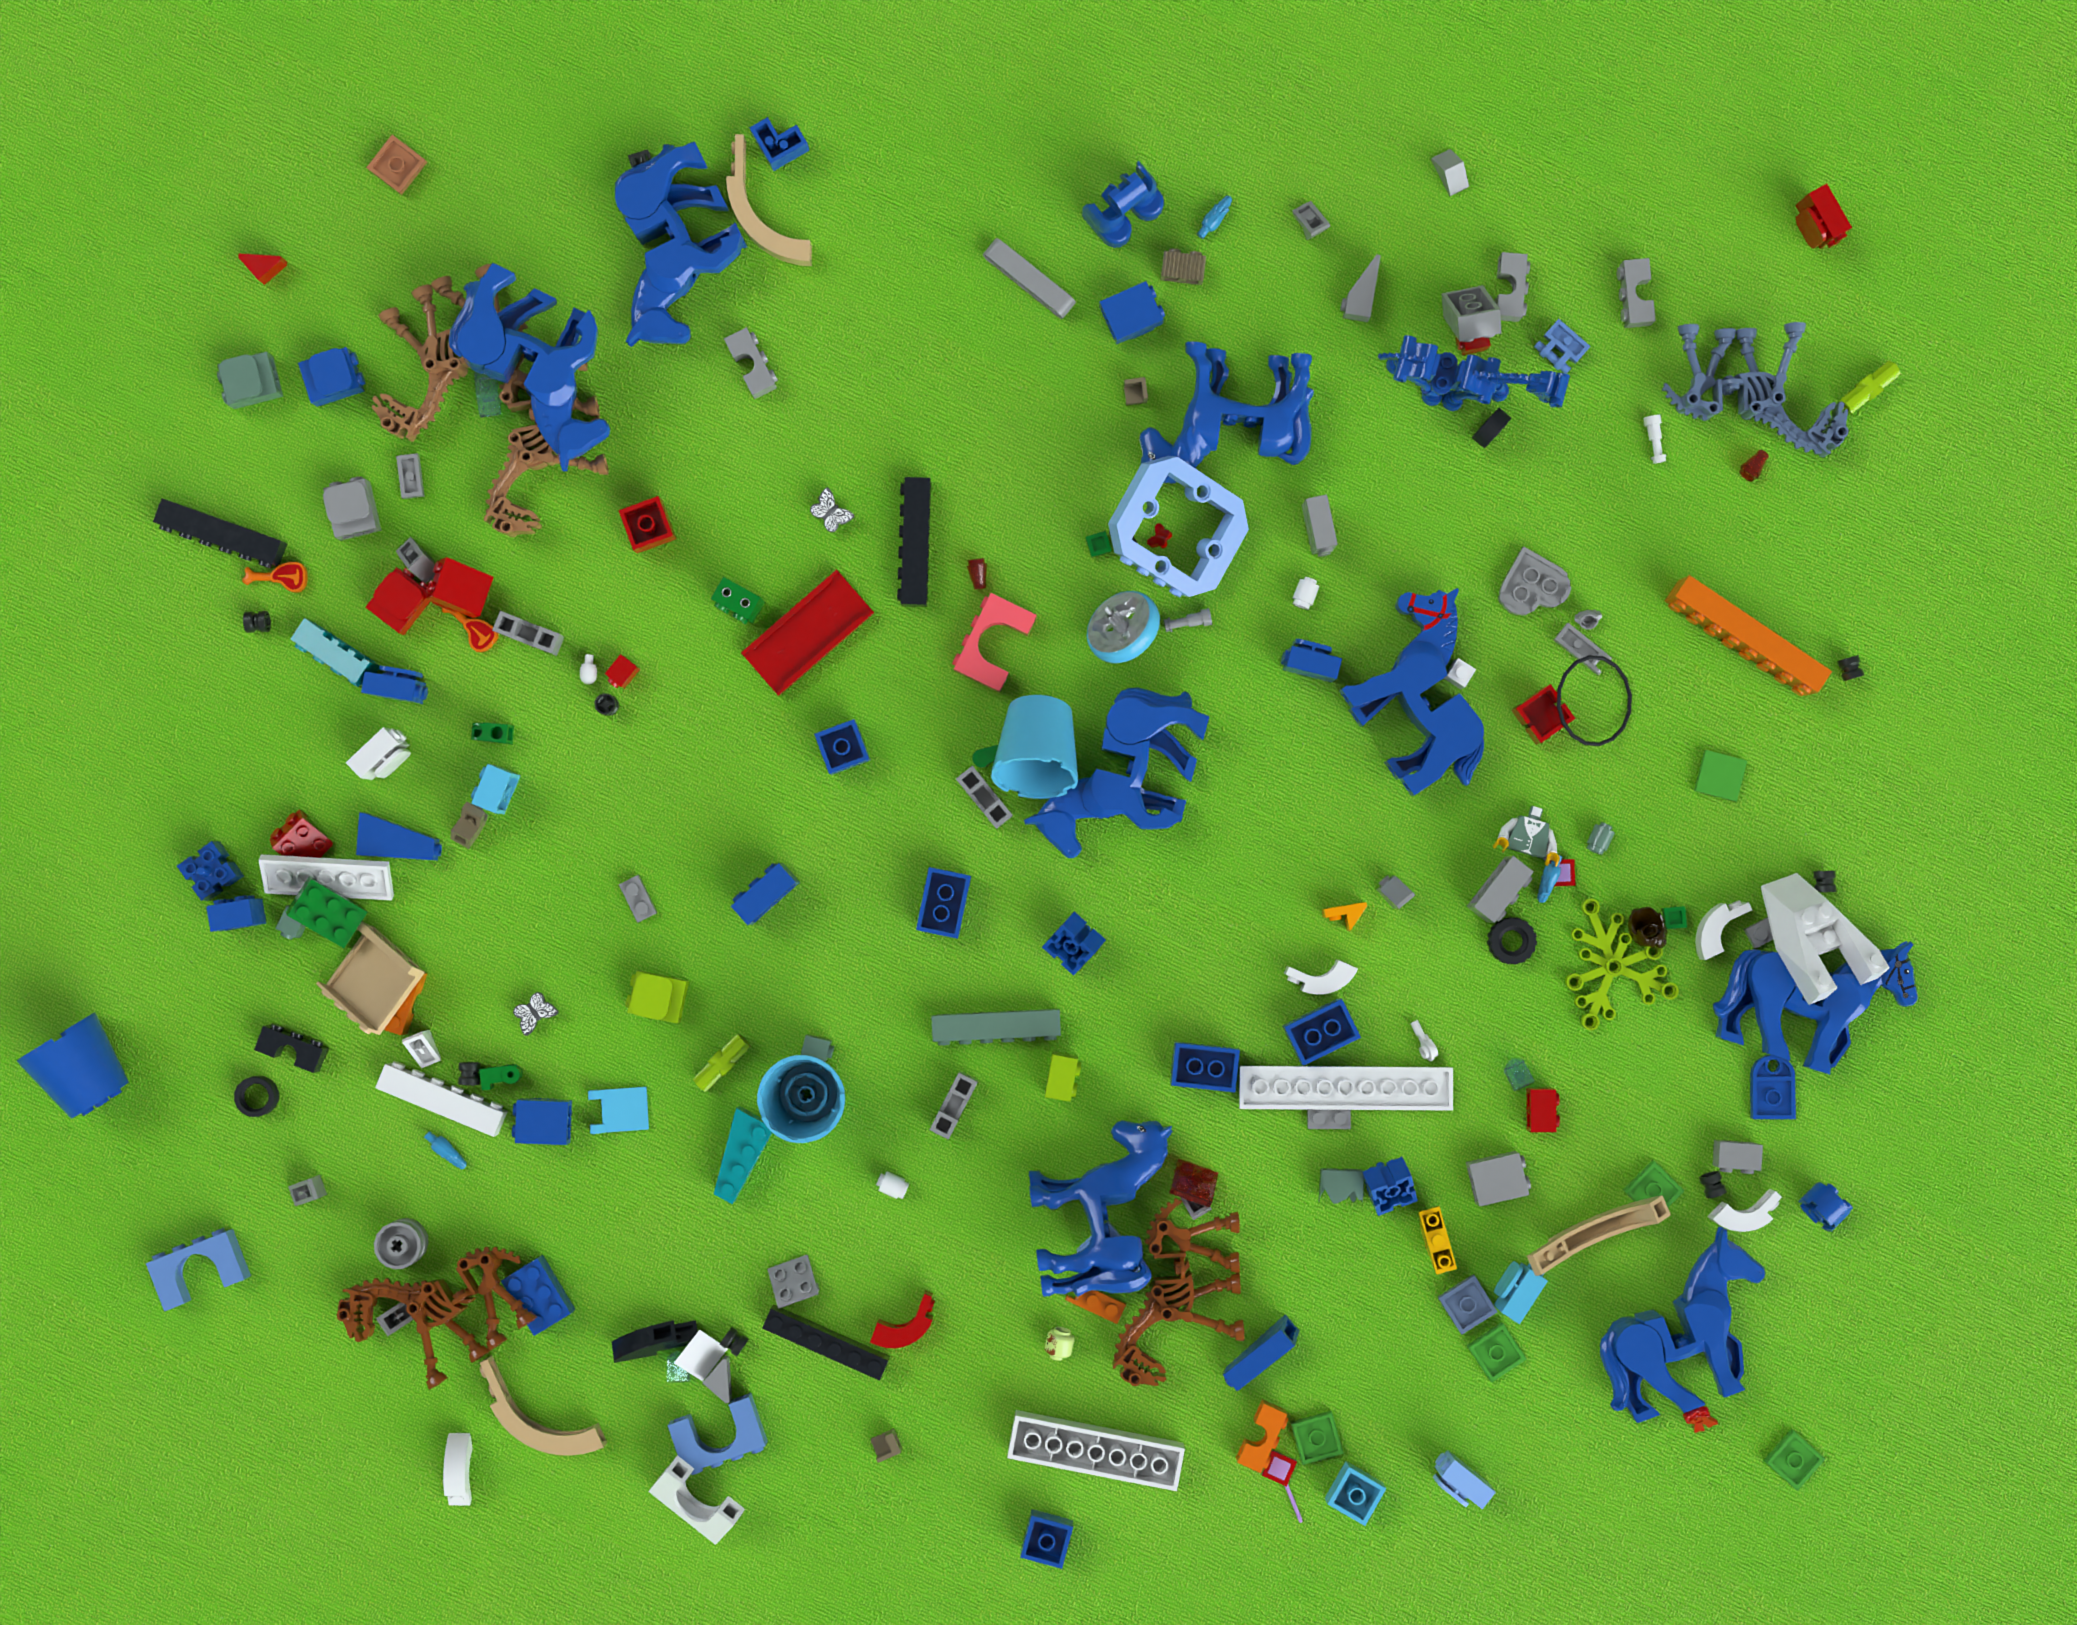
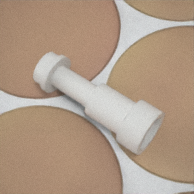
M1652 415L1644 417V426L1647 427L1649 441H1652L1654 457H1651V460H1653V464L1665 462L1666 454L1662 453L1660 441L1662 439L1660 428L1662 423L1661 416Z

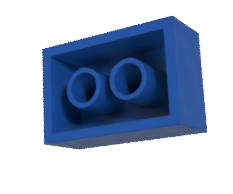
M783 863L771 864L764 871L766 875L763 878L757 877L748 885L750 889L746 893L745 891L740 892L732 899L734 904L731 907L747 925H753L800 883Z
M929 867L916 930L958 939L972 876Z
M1341 998L1335 999L1282 1025L1300 1064L1303 1066L1361 1038Z
M1174 1041L1170 1078L1171 1086L1235 1092L1240 1049Z
M543 1255L501 1280L505 1289L514 1298L523 1302L522 1306L524 1309L527 1308L529 1312L532 1311L536 1314L537 1318L527 1325L533 1336L565 1318L575 1310V1307Z

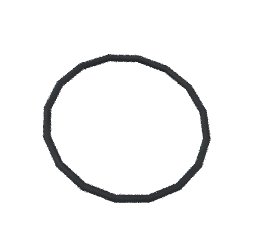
M1588 655L1574 661L1563 673L1557 688V710L1561 724L1569 735L1584 745L1602 746L1614 741L1625 729L1631 714L1632 694L1627 677L1617 664L1604 656ZM1589 659L1603 660L1613 666L1624 680L1628 694L1627 713L1622 726L1611 738L1601 742L1585 741L1575 735L1566 724L1561 709V689L1568 673L1577 664Z

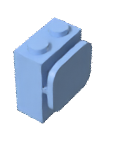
M1449 1450L1445 1454L1441 1453L1436 1459L1434 1467L1440 1476L1435 1474L1433 1476L1434 1480L1443 1490L1465 1507L1469 1505V1502L1466 1500V1498H1469L1483 1509L1496 1493L1488 1481Z

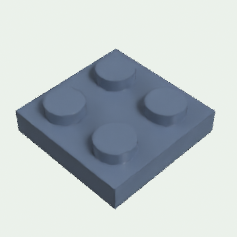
M1474 1274L1438 1296V1299L1461 1335L1497 1313V1310Z

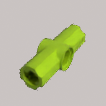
M1889 360L1874 373H1870L1855 385L1853 390L1838 401L1844 403L1843 411L1848 409V414L1851 415L1867 401L1869 402L1884 390V387L1901 374L1899 367Z
M737 1034L723 1049H720L713 1055L708 1064L692 1080L700 1089L706 1092L721 1076H725L735 1066V1062L751 1045L744 1037Z

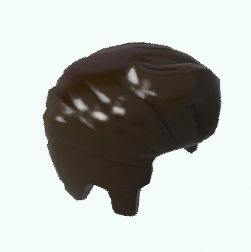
M1651 907L1632 910L1628 920V931L1632 940L1640 946L1663 948L1667 943L1666 935L1668 931L1661 913H1657Z

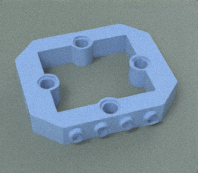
M1166 456L1141 463L1108 523L1114 553L1121 557L1119 560L1128 566L1133 564L1137 567L1136 571L1146 577L1150 575L1154 578V583L1161 587L1166 585L1170 588L1169 592L1179 598L1181 595L1191 597L1216 589L1249 530L1243 500L1175 456ZM1167 476L1185 487L1184 493L1189 500L1208 502L1225 513L1211 539L1204 538L1198 542L1196 552L1200 560L1190 577L1173 567L1167 557L1153 554L1132 540L1143 518H1153L1158 513L1159 504L1155 496ZM1200 487L1201 492L1197 496V488ZM1146 502V503H1147V509H1146L1145 512H1144V511H1143V504ZM1212 545V552L1209 554L1208 549ZM1159 561V568L1156 570L1155 564Z

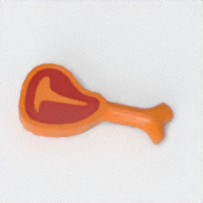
M287 562L277 566L269 573L254 572L250 567H246L244 569L246 575L242 578V582L246 585L253 581H271L282 584L290 592L298 593L305 589L308 573L302 563Z
M441 607L443 613L452 614L463 625L464 629L468 632L470 647L474 651L486 652L496 643L499 633L492 631L494 626L481 619H470L462 613L452 612Z

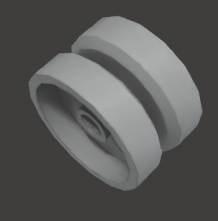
M409 1218L397 1219L382 1227L377 1233L374 1241V1252L384 1266L392 1269H404L420 1260L426 1253L428 1234L424 1227L416 1220Z

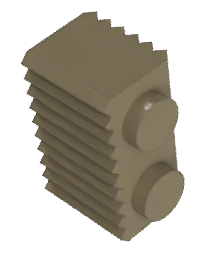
M1173 248L1164 251L1160 280L1202 285L1206 256H1202V253L1197 251H1190L1189 254L1181 253V250Z

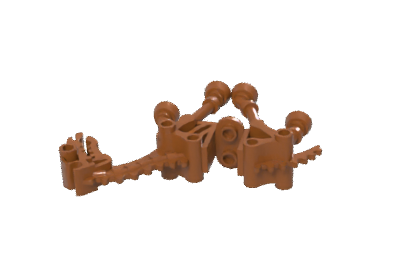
M1174 1198L1172 1204L1167 1202L1168 1207L1160 1208V1214L1155 1213V1221H1150L1152 1229L1146 1231L1150 1237L1145 1239V1243L1148 1245L1149 1251L1153 1254L1154 1258H1174V1271L1179 1276L1154 1277V1280L1149 1284L1151 1292H1146L1145 1294L1149 1299L1143 1301L1146 1307L1144 1309L1140 1308L1139 1317L1133 1316V1323L1125 1324V1333L1118 1335L1121 1341L1115 1344L1118 1352L1114 1354L1112 1366L1115 1369L1117 1365H1123L1119 1372L1120 1377L1132 1386H1138L1139 1384L1158 1386V1381L1165 1382L1166 1370L1163 1364L1142 1352L1140 1347L1136 1345L1141 1334L1148 1327L1162 1319L1165 1321H1176L1179 1319H1183L1185 1322L1192 1321L1214 1328L1218 1333L1222 1331L1229 1335L1230 1338H1235V1340L1244 1341L1243 1320L1227 1325L1222 1319L1217 1321L1192 1313L1191 1311L1194 1298L1216 1290L1221 1292L1223 1291L1222 1289H1226V1291H1231L1234 1294L1241 1293L1239 1253L1233 1252L1229 1256L1224 1257L1217 1248L1214 1250L1190 1242L1192 1236L1213 1229L1218 1231L1221 1230V1227H1225V1230L1230 1229V1232L1239 1233L1238 1212L1230 1213L1229 1216H1225V1219L1214 1217L1213 1221L1189 1229L1174 1225L1168 1217L1170 1212L1181 1204V1199ZM1168 1235L1178 1244L1180 1250L1162 1251L1161 1242L1163 1236ZM1189 1250L1210 1257L1211 1261H1217L1225 1269H1230L1235 1274L1230 1275L1226 1280L1214 1279L1215 1282L1194 1289L1190 1269L1188 1270L1190 1267L1188 1258L1185 1259L1186 1251ZM1158 1368L1159 1372H1152L1150 1369Z
M488 1246L484 1248L483 1252H481L480 1248L475 1249V1254H472L470 1251L466 1252L467 1257L459 1259L456 1270L468 1287L465 1290L462 1289L453 1294L444 1279H436L429 1282L423 1280L421 1286L418 1282H415L413 1287H411L410 1283H405L404 1286H401L400 1281L392 1284L389 1278H386L384 1282L374 1278L373 1283L365 1280L363 1286L356 1284L351 1288L343 1289V1292L350 1294V1298L339 1301L337 1319L344 1323L349 1338L355 1337L356 1342L367 1340L374 1333L373 1306H376L378 1297L395 1299L407 1305V1313L417 1323V1332L421 1334L426 1357L424 1365H427L426 1378L428 1381H426L429 1390L448 1378L443 1372H439L436 1369L438 1359L434 1357L429 1333L432 1327L445 1324L463 1339L462 1343L465 1346H469V1359L473 1363L507 1340L504 1334H499L496 1330L499 1318L496 1315L492 1296L493 1291L511 1306L512 1312L516 1311L517 1315L515 1316L518 1319L516 1320L518 1329L534 1321L537 1316L532 1311L529 1312L527 1308L524 1309L522 1306L523 1302L514 1298L500 1285V1278L497 1275V1270L503 1264V1259L519 1264L521 1263L520 1256H513V1251L506 1253L505 1248L500 1251L498 1247H494L490 1251ZM480 1265L484 1273L482 1282L478 1286L469 1269ZM478 1293L484 1295L488 1314L486 1324L488 1325L487 1347L485 1345L481 1346L480 1342L477 1343L472 1333L469 1334L452 1320L468 1307V1305L463 1304L473 1302L477 1297L472 1296Z

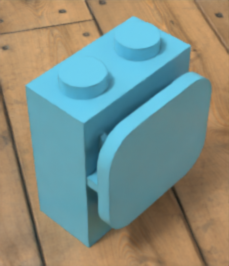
M1513 1261L1494 1289V1293L1499 1296L1494 1306L1500 1312L1520 1324L1548 1281L1543 1277L1544 1274L1535 1276L1530 1263L1526 1266L1522 1262L1519 1265Z

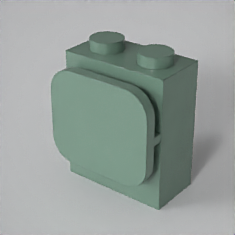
M263 352L251 356L241 355L226 359L217 364L219 369L217 371V378L224 389L222 398L225 404L233 409L283 397L274 357L270 353Z

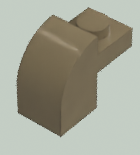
M466 802L462 807L460 819L451 830L450 839L469 849L482 831L488 819V814L481 807Z

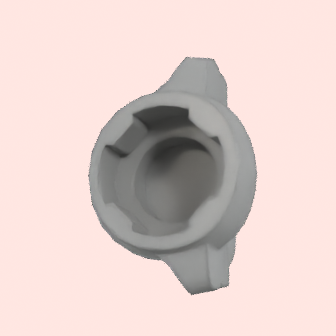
M1585 610L1576 614L1574 621L1579 623L1584 629H1593L1602 618V614L1597 610Z

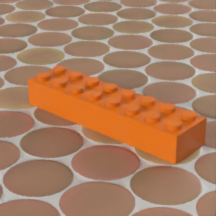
M1690 575L1678 580L1665 599V602L1669 604L1668 607L1676 613L1681 612L1687 616V621L1694 625L1699 624L1702 626L1706 634L1720 638L1724 646L1739 651V656L1748 661L1751 659L1757 663L1756 667L1766 673L1770 672L1774 675L1776 681L1781 684H1788L1792 687L1791 690L1799 696L1818 693L1832 673L1830 669Z

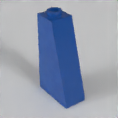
M359 813L356 855L438 860V856H441L442 845L439 844V839L369 813Z
M1286 1314L1225 1368L1223 1376L1230 1387H1234L1236 1391H1239L1295 1346L1300 1330Z

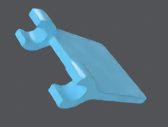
M647 1087L588 1091V1100L601 1099L602 1124H591L590 1134L649 1129Z

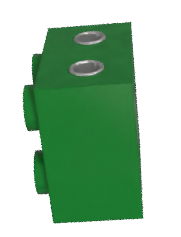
M724 576L711 597V600L715 602L714 606L727 615L729 611L734 613L733 617L745 625L747 622L751 624L755 622L765 604L761 597Z

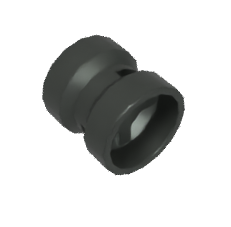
M244 612L243 626L245 632L254 633L256 630L269 632L271 628L269 612Z
M1859 655L1837 661L1838 666L1842 671L1844 670L1841 675L1843 681L1864 676L1863 669L1858 668L1860 662Z
M603 693L596 697L594 706L599 713L611 716L618 711L619 702L616 697Z
M1813 871L1814 878L1816 879L1814 888L1818 892H1836V885L1834 884L1835 871Z
M459 1063L461 1076L458 1078V1084L480 1085L478 1071L481 1069V1063Z
M1720 1171L1709 1172L1699 1177L1701 1184L1705 1187L1704 1193L1708 1199L1721 1196L1727 1192L1725 1186L1721 1183Z
M731 1327L719 1345L723 1348H729L731 1353L737 1357L749 1338L745 1335H739L737 1330Z

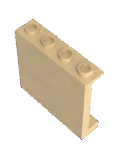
M361 922L357 930L362 935L327 984L321 982L316 984L322 989L321 993L325 997L335 1001L333 1004L337 1008L347 1012L346 1016L350 1020L360 1024L359 1028L367 1034L372 1032L380 1035L425 971L374 926Z

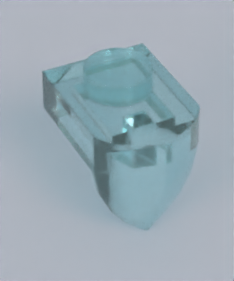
M1521 1058L1510 1059L1504 1067V1073L1514 1091L1526 1087L1535 1081L1525 1061Z
M675 1351L667 1357V1382L669 1383L690 1382V1373L674 1363L682 1353L680 1351Z

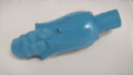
M1225 196L1205 215L1202 221V228L1197 233L1201 239H1204L1208 232L1218 228L1229 211V206L1232 203L1231 196Z
M1560 855L1557 867H1555V862L1551 861L1543 870L1537 897L1540 903L1546 902L1560 876L1561 867H1559L1562 859Z
M430 1131L424 1136L432 1144V1150L442 1158H445L460 1169H464L467 1166L464 1158L452 1147L453 1145L442 1136L437 1138Z

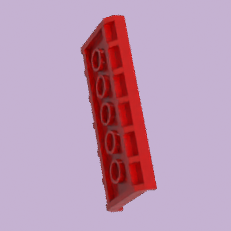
M836 569L744 649L741 654L775 693L780 696L868 620L874 612Z

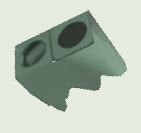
M1321 1168L1318 1202H1320L1322 1192L1326 1190L1333 1204L1347 1199L1348 1196H1350L1352 1202L1357 1197L1363 1203V1170Z

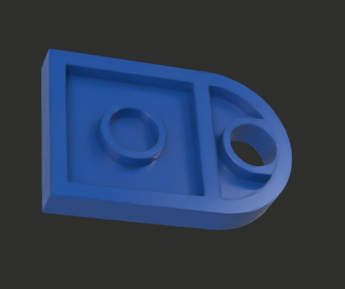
M1765 1055L1753 1064L1750 1072L1751 1119H1796L1795 1071L1788 1060L1773 1055ZM1774 1059L1778 1067L1775 1071L1771 1072L1768 1069V1062Z

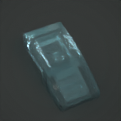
M474 373L480 417L501 415L498 380L489 378L484 374Z

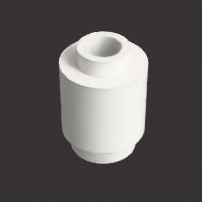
M1309 577L1299 580L1293 596V605L1309 610L1320 587L1316 584V580Z
M887 1171L885 1175L881 1173L876 1185L879 1186L878 1191L896 1199L898 1197L903 1199L909 1183L905 1182L904 1178Z

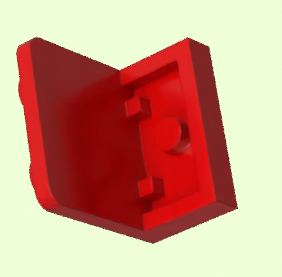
M300 809L296 813H291L287 817L286 823L281 828L275 829L270 836L272 849L281 856L321 858L333 845L331 839L308 822L306 814Z

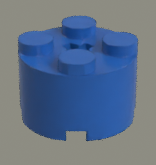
M1817 1182L1799 1200V1203H1802L1800 1207L1814 1223L1819 1221L1824 1224L1821 1228L1828 1232H1832L1853 1209L1850 1203L1844 1199L1842 1200L1837 1195L1839 1192L1833 1185L1828 1184L1826 1186L1821 1182Z

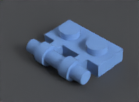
M1560 319L1543 336L1549 343L1545 346L1539 340L1534 346L1540 352L1539 355L1541 357H1546L1554 364L1553 367L1556 370L1560 369L1565 374L1571 369L1565 362L1570 359L1575 364L1590 348L1589 344ZM1554 346L1564 354L1561 358L1551 351Z

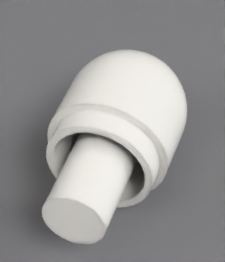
M585 654V664H581L580 679L584 684H592L596 681L597 668L593 664L594 655Z

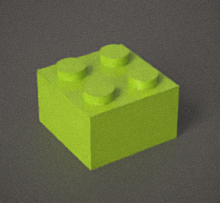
M1052 1052L1045 1097L1068 1102L1071 1101V1097H1076L1078 1085L1074 1080L1075 1076L1080 1075L1081 1062H1078V1056Z

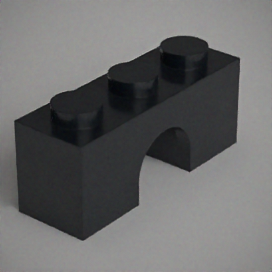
M276 1023L263 1026L254 1048L255 1051L275 1058L281 1056L286 1045H290L297 1054L294 1066L312 1073L320 1072L329 1049L323 1046L324 1042L311 1038V1041L303 1038L304 1034L297 1031L287 1032L283 1030V1026Z

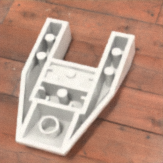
M1795 873L1761 886L1775 948L1808 1005L1827 998L1837 989L1836 984L1818 956L1820 954L1839 948L1860 985L1878 979L1890 968L1879 949L1799 874Z

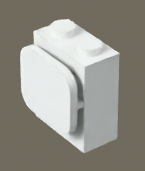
M383 727L346 764L362 779L386 778L410 756L411 752L406 749L409 746L405 741L407 738L398 729L394 730L393 728Z

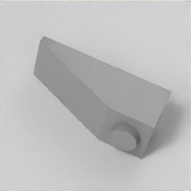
M1381 255L1374 257L1349 291L1346 299H1342L1340 311H1344L1343 318L1363 322L1369 321Z

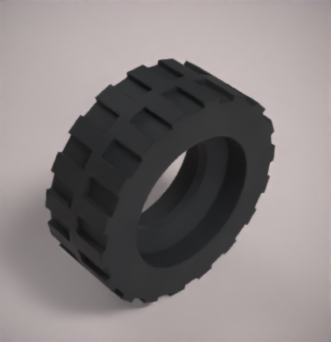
M1503 918L1491 927V931L1487 936V945H1489V951L1495 959L1502 963L1515 965L1525 962L1535 952V946L1537 945L1536 933H1534L1533 927L1528 922L1520 918ZM1514 930L1521 935L1522 945L1518 950L1508 951L1503 947L1502 937L1507 931Z

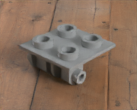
M808 1255L767 1269L778 1309L819 1294L818 1291L820 1289L818 1283L815 1282Z

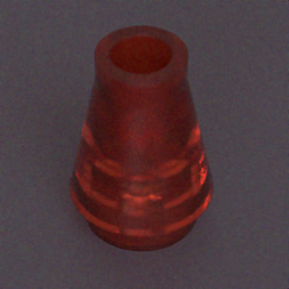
M1758 450L1755 455L1741 465L1740 475L1750 482L1758 479L1769 455L1763 450Z
M985 559L968 560V566L966 567L974 590L986 588L987 563H985Z

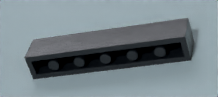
M905 477V483H901L900 495L904 496V504H900V517L904 518L903 525H899V538H903V546H899L898 557L902 559V567H898V580H902L901 588L897 589V601H901V605L905 607H927L931 479Z
M161 498L153 520L154 523L160 525L159 529L172 533V530L180 532V537L192 540V537L200 539L198 543L211 547L212 544L218 545L219 551L231 554L232 551L239 553V558L250 562L252 558L259 560V565L270 569L272 565H280L287 547V543L163 498Z
M774 1304L762 1327L766 1331L879 1381L890 1358L885 1353L788 1310L778 1309V1306Z

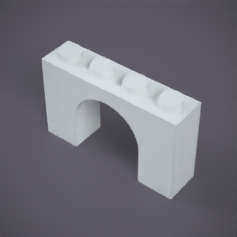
M677 1455L648 1492L716 1545L734 1526L745 1509L729 1496L719 1506L715 1507L705 1505L695 1499L688 1491L685 1483L694 1468Z

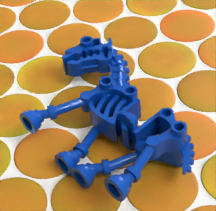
M1409 335L1404 336L1400 353L1378 354L1379 360H1387V370L1394 375L1393 379L1395 381L1406 382V379L1412 381L1417 386H1421L1422 400L1425 404L1435 406L1442 400L1444 408L1449 411H1456L1461 408L1463 399L1467 398L1477 400L1483 404H1490L1491 399L1497 402L1503 401L1509 394V387L1506 383L1527 385L1526 391L1536 395L1540 401L1549 403L1552 408H1561L1570 378L1568 374L1557 373L1556 375V372L1541 371L1540 374L1531 373L1529 376L1527 374L1518 375V373H1500V359L1489 357L1488 360H1484L1476 355H1467L1466 361L1462 360L1458 365L1454 354L1450 352L1437 354L1438 346L1417 343V338Z

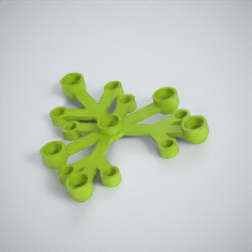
M1585 899L1581 904V910L1589 916L1597 938L1584 933L1580 928H1574L1570 936L1575 941H1583L1601 949L1604 957L1592 953L1589 948L1580 949L1578 956L1581 960H1589L1601 967L1580 975L1575 973L1569 974L1565 979V985L1568 989L1577 991L1583 987L1584 982L1604 975L1598 991L1585 996L1578 995L1574 999V1004L1579 1008H1585L1589 1003H1592L1589 1012L1581 1018L1582 1027L1586 1030L1598 1028L1600 1021L1597 1015L1601 1007L1604 1019L1613 1020L1615 1018L1616 1012L1610 1005L1607 991L1613 978L1619 975L1638 982L1642 993L1641 1001L1644 1004L1651 1005L1656 999L1649 987L1660 991L1661 996L1665 999L1671 1000L1676 998L1679 993L1676 984L1671 982L1661 983L1653 979L1666 976V966L1658 964L1652 970L1642 974L1625 967L1646 958L1657 960L1662 956L1663 948L1655 946L1656 952L1654 955H1651L1649 953L1651 947H1645L1642 951L1622 958L1627 945L1632 941L1631 935L1623 932L1618 935L1619 943L1613 954L1611 944L1619 926L1624 922V916L1621 913H1613L1610 916L1611 924L1605 934L1597 914L1600 910L1599 902L1595 899ZM1588 903H1591L1593 906L1591 911L1586 909ZM1616 915L1620 917L1618 923L1614 922V916ZM1577 930L1581 933V936L1578 939L1574 936V933ZM1623 935L1628 937L1626 943H1623L1621 940ZM1584 950H1587L1589 953L1587 958L1582 957ZM1612 962L1616 964L1615 970H1611L1609 967ZM1659 967L1663 968V973L1661 975L1657 973V969ZM1572 978H1575L1577 980V983L1574 986L1570 984V980ZM1666 987L1671 988V993L1668 995L1665 993ZM1648 994L1652 998L1650 1002L1645 1001V996ZM1579 998H1583L1585 1001L1581 1006L1578 1004ZM1607 1010L1612 1011V1016L1609 1018L1605 1015ZM1589 1017L1592 1019L1591 1025L1586 1024V1019Z

